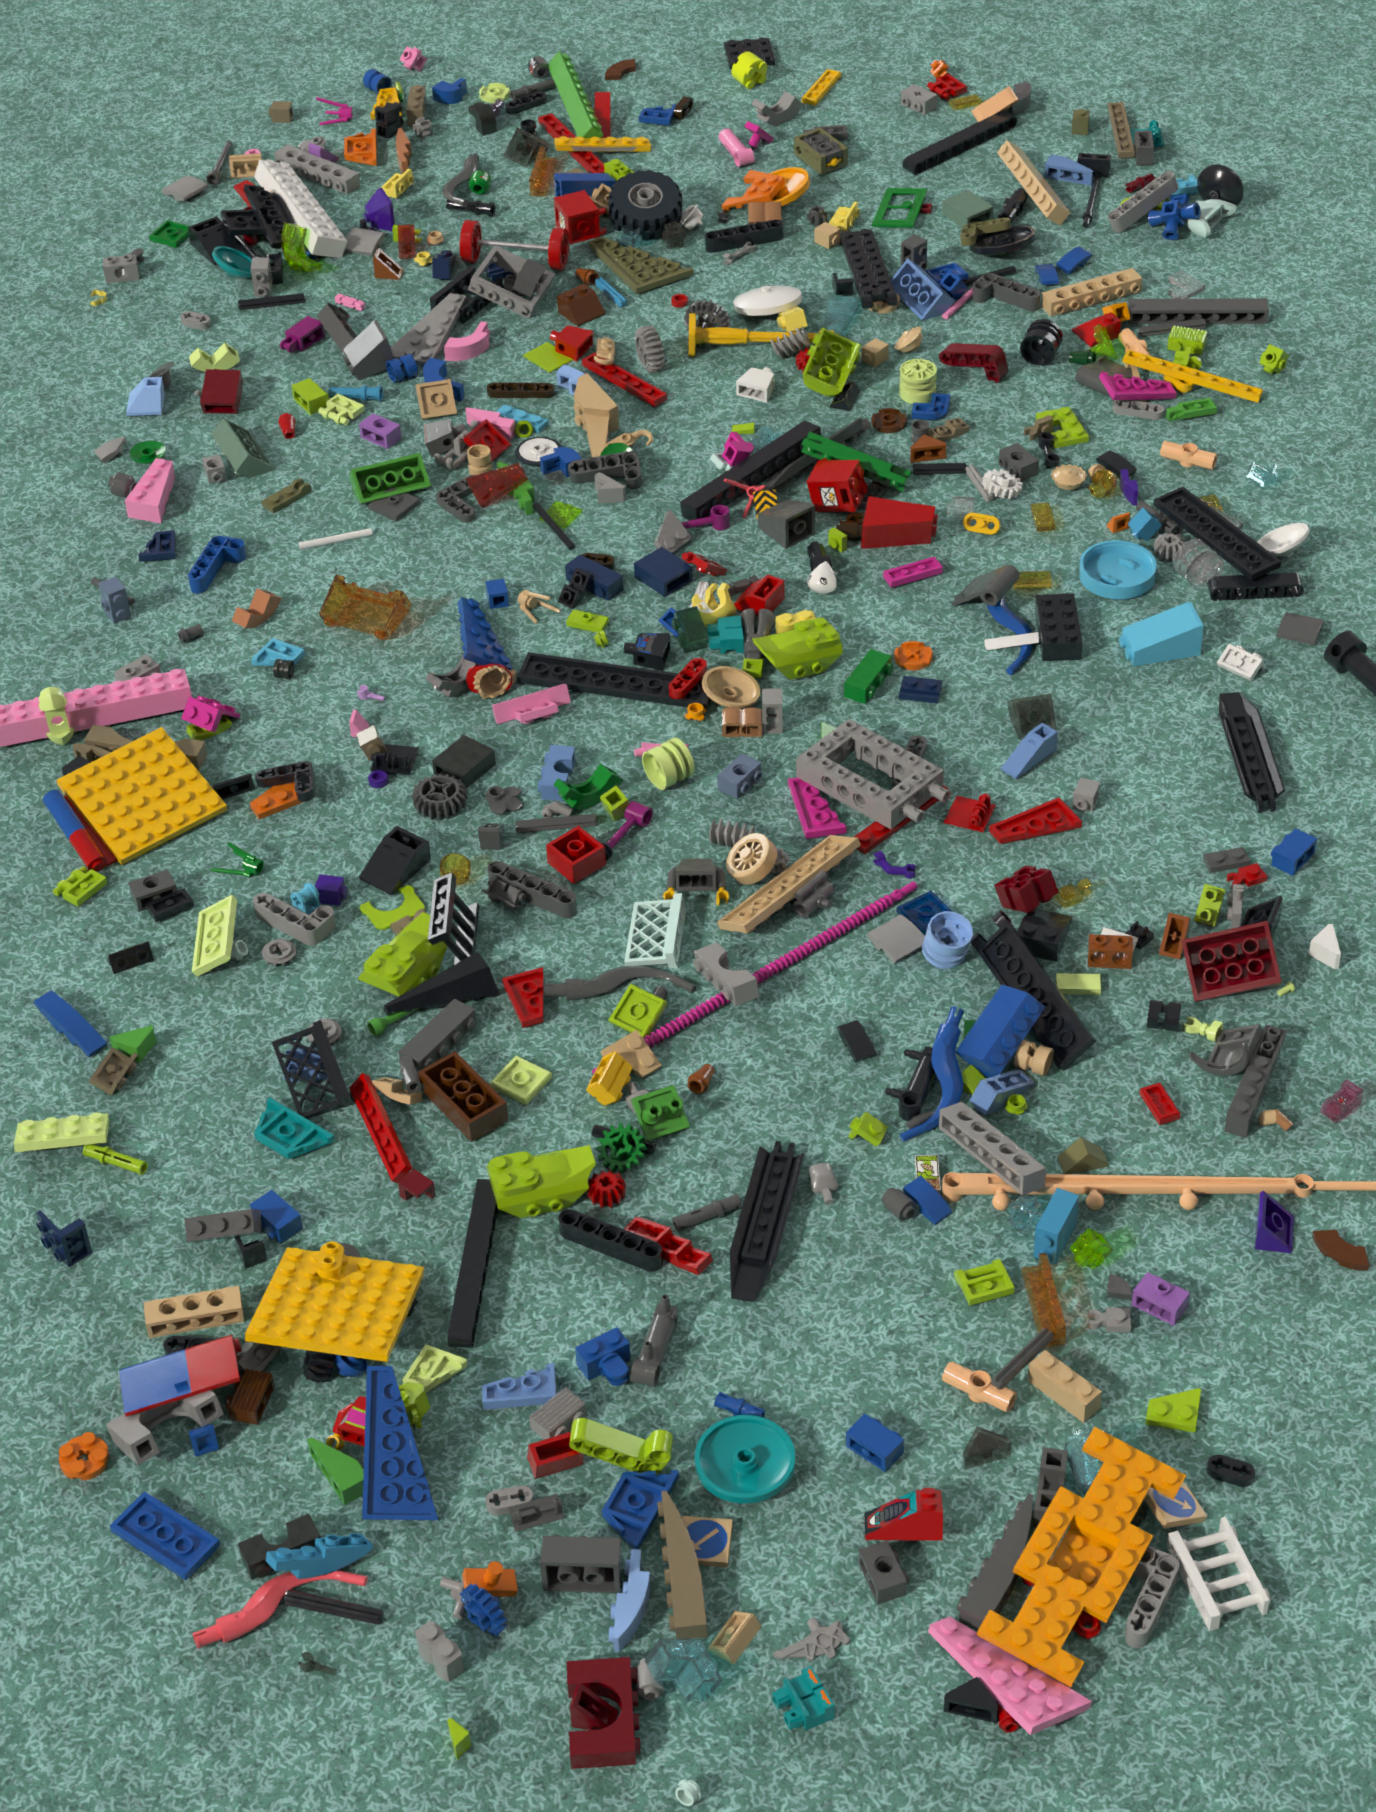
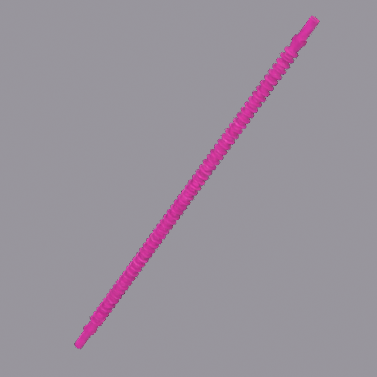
M913 881L899 890H894L889 896L884 895L883 898H879V901L876 900L874 903H870L869 906L861 909L860 912L857 911L851 917H847L846 920L837 923L836 926L833 925L832 929L828 928L827 931H823L822 934H818L812 940L809 939L808 943L804 942L803 945H799L798 948H794L793 951L784 954V957H779V960L775 959L774 963L770 962L769 965H765L764 968L755 971L752 975L756 978L757 985L759 982L763 983L764 979L768 980L769 977L778 974V970L783 971V968H788V965L791 966L798 959L802 960L803 957L812 954V951H816L822 945L825 946L827 943H830L831 939L835 940L836 937H840L846 931L849 932L850 928L854 929L855 926H859L860 923L869 920V917L873 918L874 915L883 912V909L886 910L888 906L891 907L894 902L902 900L905 895L918 888L917 884ZM720 992L715 997H711L710 1000H706L705 1003H701L700 1006L697 1005L695 1009L692 1008L690 1012L687 1011L685 1015L682 1014L680 1018L676 1017L675 1021L671 1020L670 1024L666 1023L665 1027L661 1026L660 1030L656 1029L655 1033L651 1032L650 1036L646 1035L644 1041L648 1046L654 1047V1043L659 1044V1040L664 1041V1037L669 1038V1034L674 1035L675 1032H679L685 1026L688 1027L690 1023L693 1024L695 1020L698 1021L700 1017L703 1018L705 1014L708 1015L710 1011L714 1012L715 1008L719 1009L720 1006L729 1003V1000ZM597 1067L592 1070L593 1075H594V1073H595Z

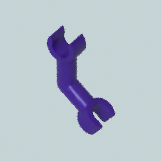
M882 851L873 854L877 858L873 862L880 866L887 874L904 875L909 879L915 878V872L909 871H915L916 865L907 864L905 867L891 866L886 861Z

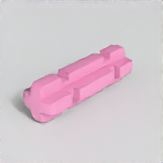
M343 294L335 296V302L346 307L355 308L358 311H363L366 307L364 301Z

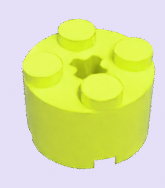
M749 51L742 53L737 58L738 62L732 66V76L747 89H751L755 84H762L766 81L767 63Z

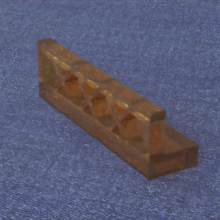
M540 146L529 179L530 196H547L556 169L557 158L546 157L545 146Z
M1039 1253L1038 1266L1022 1267L1021 1272L1037 1334L1044 1328L1053 1332L1052 1341L1046 1347L1065 1345L1066 1324L1046 1253Z

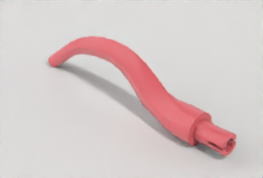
M340 1570L305 1579H297L292 1572L284 1573L264 1583L240 1611L215 1619V1625L192 1633L197 1648L200 1649L219 1640L227 1643L241 1637L269 1619L286 1591L301 1584L334 1579L365 1587L368 1577Z

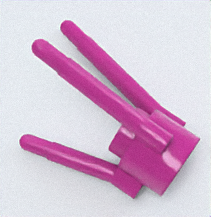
M316 97L318 101L342 107L339 108V111H326V114L339 115L340 119L320 122L319 125L347 122L348 119L352 120V107H348V104Z

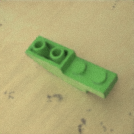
M497 462L495 476L497 481L500 480L502 491H506L508 496L513 495L515 500L518 499L519 508L524 510L526 515L533 514L532 502H535L534 488L529 480L508 464Z

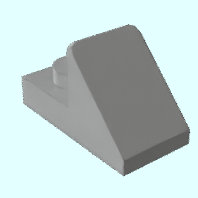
M601 472L594 475L598 503L626 501V486Z

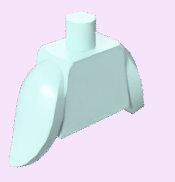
M1218 199L1196 201L1200 206L1201 216L1199 219H1185V225L1194 234L1206 238L1211 235V229L1222 218L1236 212L1237 206Z

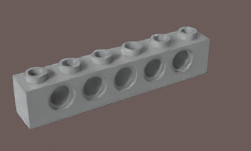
M288 144L275 152L276 162H287L296 174L347 195L360 187L359 173Z
M959 1102L940 1109L939 1129L1023 1196L1045 1187L1046 1167L966 1104Z

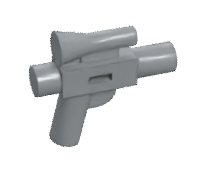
M442 1577L440 1587L451 1590V1597L456 1600L453 1618L462 1619L465 1611V1604L460 1600L462 1598L460 1593L464 1590L463 1579L461 1582Z

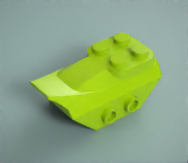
M822 327L820 333H816L812 341L815 345H811L807 353L810 357L802 375L806 387L822 395L832 397L842 391L849 374H853L857 366L854 362L857 363L861 356L859 352L861 345Z
M821 617L800 621L794 625L793 630L752 638L753 643L789 680L822 673L843 654L839 633L826 619Z
M422 912L407 924L389 944L378 947L365 961L364 971L359 975L358 980L396 996H401L436 976L443 961L447 945L444 942L432 945L428 941L430 915Z
M590 1145L537 1155H532L525 1151L502 1155L491 1159L488 1165H486V1170L498 1209L524 1218L529 1216L535 1217L551 1211L557 1212L570 1207L589 1189L588 1178L596 1162Z

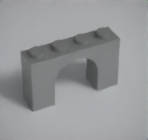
M210 1390L127 1417L123 1414L107 1423L106 1426L114 1444L137 1465H140L160 1453L150 1432L159 1423L172 1417L188 1416L204 1427L224 1415L216 1394Z

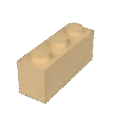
M1044 1350L1029 1363L1028 1382L1083 1423L1100 1409L1102 1391L1048 1351Z

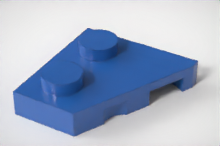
M676 104L672 105L670 109H663V106L644 108L639 115V122L670 125L674 117Z

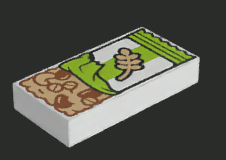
M915 1155L916 1178L921 1175L941 1195L938 1155Z

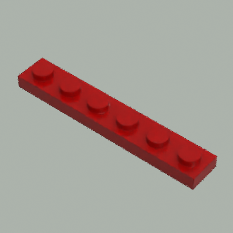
M595 352L582 359V366L654 407L667 400V393L616 364L602 365L594 360Z
M933 796L918 809L925 811L939 800ZM906 817L892 829L876 821L854 836L859 839L861 844L856 849L863 854L868 853L912 819Z
M362 1073L350 1086L349 1090L391 1181L398 1183L408 1174L412 1166L379 1095L372 1085L370 1076Z

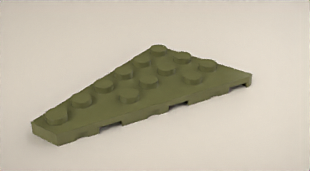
M605 237L588 241L589 248L636 294L694 275L692 267L689 269L683 268L680 263L672 262L660 256L657 259L650 256L648 252L631 246L627 248L620 246L619 242L611 241Z

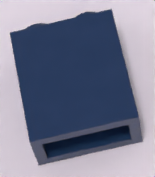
M663 547L634 562V577L664 597L693 581L692 566Z

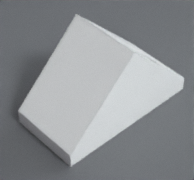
M1328 924L1311 940L1309 955L1333 969H1339L1341 953L1333 924Z

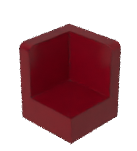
M413 1169L398 1182L400 1197L406 1201L412 1196L420 1198L423 1194L432 1199L436 1196L434 1182L416 1169Z

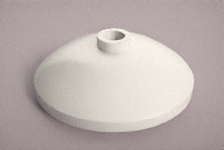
M1304 523L1288 524L1265 534L1257 543L1276 557H1287L1304 543L1310 530Z

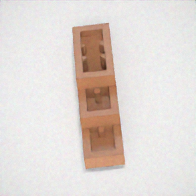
M398 128L396 152L398 165L403 174L408 169V165H410L409 156H412L409 139L403 129Z

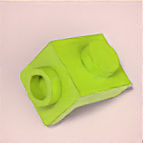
M865 1112L861 1117L856 1116L849 1125L851 1131L848 1137L853 1139L858 1134L874 1146H878L888 1126L868 1112Z

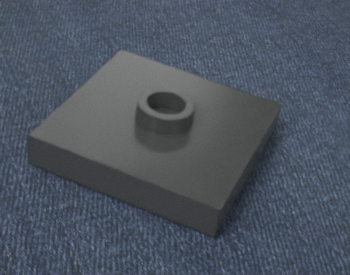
M393 487V488H389V489H388L387 491H385L384 493L390 492V491H394V490H397V489L394 488V487ZM408 493L374 500L368 504V508L397 522L419 505L420 499Z

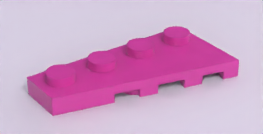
M798 777L788 779V787L806 839L846 833V826L844 823H840L838 815L831 811L828 807V802L822 799L817 788Z

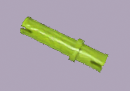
M87 1144L83 1148V1155L97 1159L105 1165L109 1163L139 1175H144L148 1169V1162L113 1151L108 1146L101 1147L95 1144Z

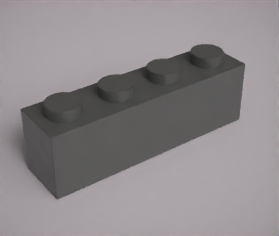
M453 999L398 1051L399 1059L404 1056L411 1057L418 1074L420 1070L445 1057L451 1047L458 1044L468 1031H472L477 1024L475 1009Z

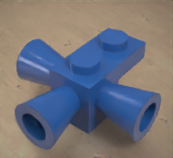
M1187 194L1172 196L1171 201L1163 202L1162 211H1149L1148 221L1151 227L1165 222L1166 226L1162 233L1163 238L1176 240L1179 237L1178 226L1184 225L1185 219L1200 218V206L1197 202L1188 205L1189 196Z

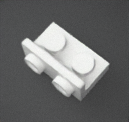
M1228 644L1217 661L1219 667L1249 681L1253 680L1259 669H1265L1263 658L1260 655L1246 652L1239 645L1233 646Z

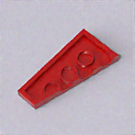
M1058 797L990 825L989 832L1000 844L1081 828L1082 821Z

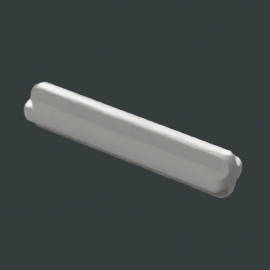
M967 466L965 469L966 474L987 502L994 500V493L989 494V490L984 489V485H982L983 478L975 466Z

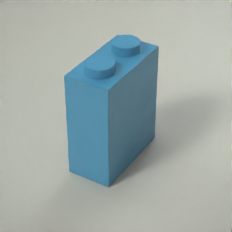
M1060 1188L1056 1189L1036 1225L1033 1257L1038 1258L1042 1262L1056 1265L1077 1225L1079 1195Z

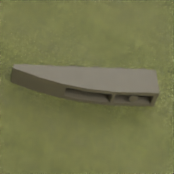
M661 1491L662 1501L657 1503L659 1517H664V1524H660L661 1540L666 1539L667 1546H662L663 1562L669 1563V1569H664L666 1585L671 1584V1592H666L668 1608L673 1607L674 1615H669L670 1631L676 1632L677 1640L708 1637L702 1578L697 1556L689 1532L678 1509L667 1491Z

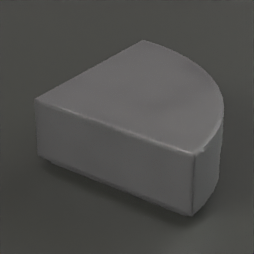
M1109 1274L1107 1298L1131 1300L1132 1290L1130 1285L1123 1278Z

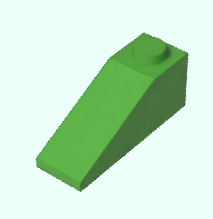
M312 1437L307 1439L310 1455L344 1505L363 1496L364 1468L361 1467L359 1462Z

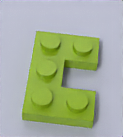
M1070 407L1036 413V420L1050 415L1054 418L1053 426L1059 425L1062 430L1051 433L1054 435V448L1089 442V435Z

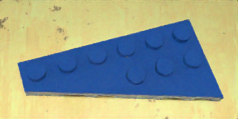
M461 597L458 601V612L461 614L459 621L462 623L460 626L461 641L464 643L462 650L465 651L463 659L479 665L501 664L509 671L512 670L513 667L510 664V659L499 644L497 636L493 633L491 625L487 622L485 614L479 607V603L472 598Z
M367 1366L362 1519L439 1520L393 1366Z

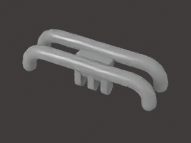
M476 420L471 422L470 432L478 426ZM464 430L462 434L455 438L453 441L454 448L442 458L439 453H436L434 455L435 463L438 466L446 464L450 470H455L468 459L467 450L470 448L463 439L470 432ZM455 455L460 456L453 462L452 458Z

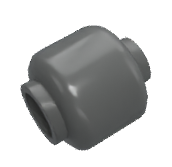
M121 472L116 473L113 477L111 476L108 482L111 493L123 498H127L137 484L133 476Z

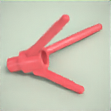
M725 478L724 482L747 491L749 501L742 516L746 518L754 500L753 492L761 491L765 488V485L747 486Z

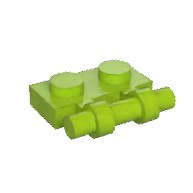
M82 866L72 871L66 880L58 882L57 887L52 891L55 896L62 894L63 899L79 907L107 884V878L92 869L88 871L85 866Z

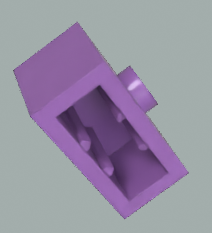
M1147 1272L1133 1290L1132 1306L1175 1326L1188 1308L1190 1293L1179 1286L1163 1280L1159 1276Z

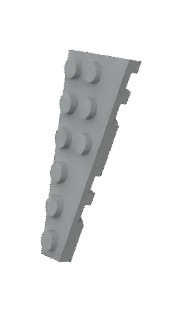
M450 293L391 347L394 358L400 359L401 356L411 354L416 364L424 366L430 358L437 359L460 315V308L467 302L466 295Z

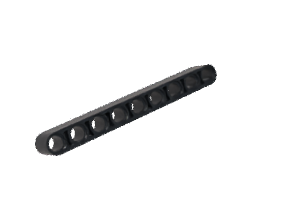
M1004 110L907 156L902 166L910 173L918 175L941 164V162L943 163L953 158V156L955 157L976 147V145L978 146L1011 130V128H1015L1017 118Z
M477 1179L448 1329V1347L473 1348L474 1346L472 1343H474L477 1329L475 1323L478 1324L481 1307L479 1305H481L484 1291L482 1286H485L486 1268H488L491 1253L489 1249L492 1247L494 1236L492 1231H495L498 1206L489 1179Z

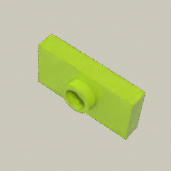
M574 609L566 620V626L592 632L604 630L609 623V617Z

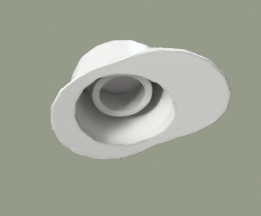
M698 204L691 205L682 211V218L678 226L692 230L696 226L700 227L703 224L701 221L703 214L697 207Z

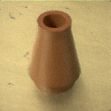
M578 268L575 272L576 277L588 286L595 285V280L599 279L597 272L593 269Z
M704 1064L702 1068L688 1077L687 1083L689 1090L695 1094L707 1091L711 1078L715 1073L714 1067L710 1064Z

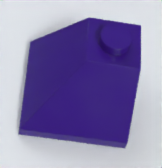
M381 187L377 189L365 205V213L363 215L366 223H369L372 228L392 231L395 225L393 203Z

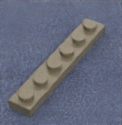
M1124 102L1108 103L1107 109L1118 158H1132L1135 155Z

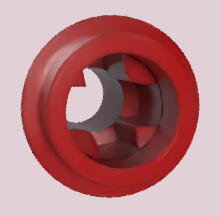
M290 413L282 414L278 420V424L286 439L295 437L296 420Z

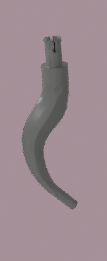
M470 154L464 162L462 171L443 186L442 192L446 199L464 207L468 205L466 200L455 197L454 189L469 180L472 173L479 169L478 154Z
M621 966L607 970L592 979L576 978L566 979V983H544V997L566 996V1000L590 998L609 992L621 983L636 977L665 979L690 993L696 990V985L679 976L656 968Z

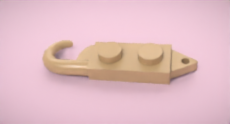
M607 337L598 338L594 360L602 365H612L614 363L615 341Z

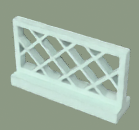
M682 893L674 894L673 899L634 902L624 961L625 966L668 964L669 968H678L686 914V905ZM664 907H670V909L664 913L659 911ZM639 909H649L643 915L639 913ZM654 914L659 916L652 922L648 920ZM662 921L667 922V924L662 928H659L657 926ZM642 922L647 924L640 930L636 928V926H638ZM651 929H654L656 931L651 936H647L645 934ZM661 935L665 937L660 943L654 941ZM640 937L645 939L638 945L634 943ZM649 944L654 946L647 952L643 950ZM658 951L663 953V956L660 957L652 956ZM637 952L642 954L639 958L631 959V956Z

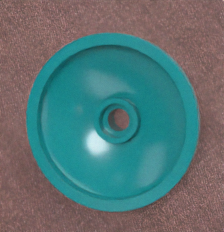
M218 246L213 249L212 256L214 261L227 275L237 278H252L251 257L230 247Z

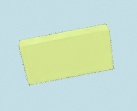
M1056 973V986L1062 994L1101 995L1100 974Z

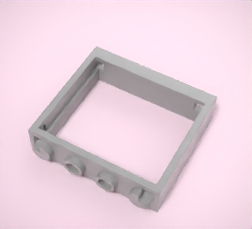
M494 245L472 276L468 290L525 318H530L550 289L555 274L545 269L544 274H546V278L530 302L481 278L491 263L518 275L527 261Z

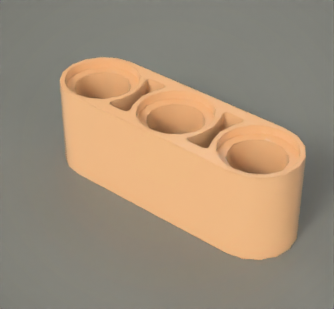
M1011 86L975 107L971 112L977 122H980L1000 111H1005L1017 103L1019 99Z

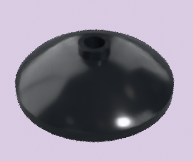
M1219 164L1210 165L1198 176L1197 188L1204 201L1218 199L1230 202L1236 206L1242 201L1244 195L1242 181L1229 167Z

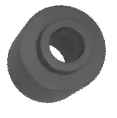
M889 1188L883 1194L882 1203H884V1207L898 1219L904 1221L914 1216L916 1202L900 1189Z

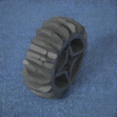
M698 299L696 303L693 302L686 310L684 316V325L687 326L686 331H689V313H695L699 316L696 319V327L713 328L718 323L719 327L729 328L730 317L727 316L728 311H723L724 306L719 307L718 302L714 304L712 299L709 302L706 299L702 301Z
M441 773L438 776L432 774L430 778L425 777L424 781L419 780L418 785L414 786L412 794L413 805L418 814L422 813L423 817L429 816L431 820L434 817L440 820L444 816L448 819L449 815L455 817L456 812L461 813L462 808H465L468 799L465 784L462 783L461 779H457L456 776L450 777L449 774L443 776Z

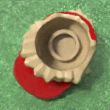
M495 663L473 666L467 672V686L472 692L479 693L483 699L495 698L503 695L515 683L516 671L514 669L509 671L505 666Z

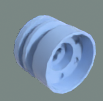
M950 911L937 913L933 916L928 924L922 944V953L925 959L940 969H951L964 962L973 936V928L969 920L961 914Z

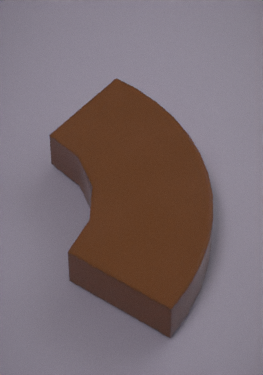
M635 59L620 61L610 66L605 72V80H621L624 74L636 71Z
M1337 1230L1313 1231L1314 1243L1324 1256H1329L1331 1259L1339 1262L1340 1266L1368 1271L1369 1262L1365 1247L1347 1243L1339 1236Z

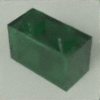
M698 607L675 611L672 627L678 632L680 648L683 647L685 653L707 648L709 638Z

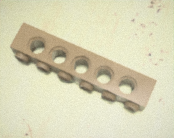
M1133 268L1042 292L1041 307L1052 317L1141 292L1142 277Z

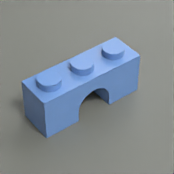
M550 745L549 753H545V766H542L541 769L542 780L538 781V792H541L542 799L564 801L558 794L559 790L553 784L558 778L569 783L568 774L573 773L576 761L575 746Z

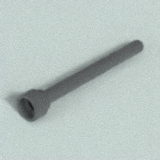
M231 141L226 142L213 171L208 173L206 181L209 184H218L220 180L219 172L232 146Z

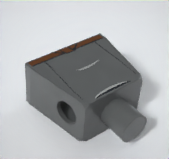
M448 418L423 425L425 445L431 458L436 453L441 454L454 448V439L465 430L463 424L454 426L451 419Z

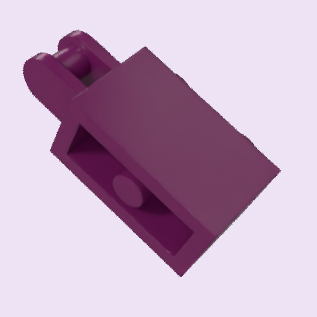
M307 316L285 331L286 338L281 341L280 348L282 350L287 349L289 353H293L296 350L303 352L325 336L324 326L319 320Z

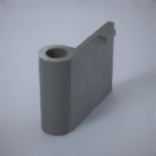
M1106 356L1098 357L1097 362L1082 365L1076 372L1075 381L1111 397L1099 378L1100 373L1107 372L1108 376L1121 374L1123 378L1128 379L1132 378L1133 373L1131 369L1107 359Z
M1006 565L972 579L960 594L954 596V601L951 604L955 606L980 596L984 603L995 606L1017 582L1020 573L1016 567Z

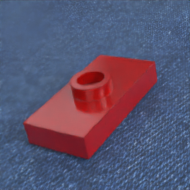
M1161 1083L1140 1088V1096L1159 1125L1180 1119V1112Z

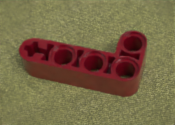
M951 343L939 354L940 361L949 366L984 367L987 379L995 381V383L1000 381L1009 371L1004 350L998 345Z

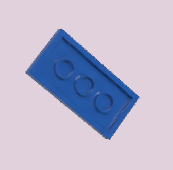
M145 1491L110 1525L112 1533L184 1580H187L220 1546L218 1538Z

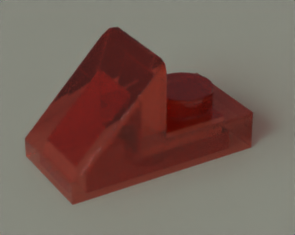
M414 224L398 225L399 259L416 257Z

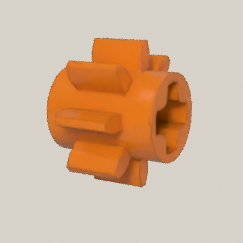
M942 59L940 61L935 60L931 64L932 69L930 72L936 78L949 74L947 72L949 66Z

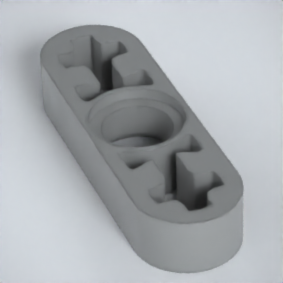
M1135 400L1113 401V412L1117 414L1160 420L1164 417V407L1160 404Z

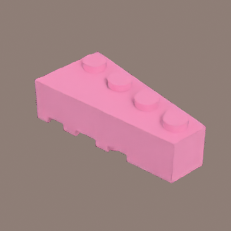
M157 458L154 460L125 499L128 517L157 523L162 522L165 506L169 500V493L175 481L172 461Z

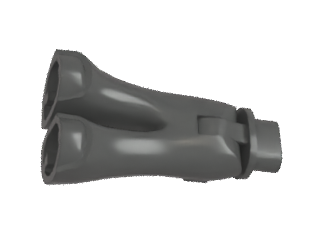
M746 609L740 614L744 638V656L747 659H763L765 655L753 643L752 638L769 636L771 629L776 624L775 615L768 609H760L758 613V631L755 633L756 612L754 609Z

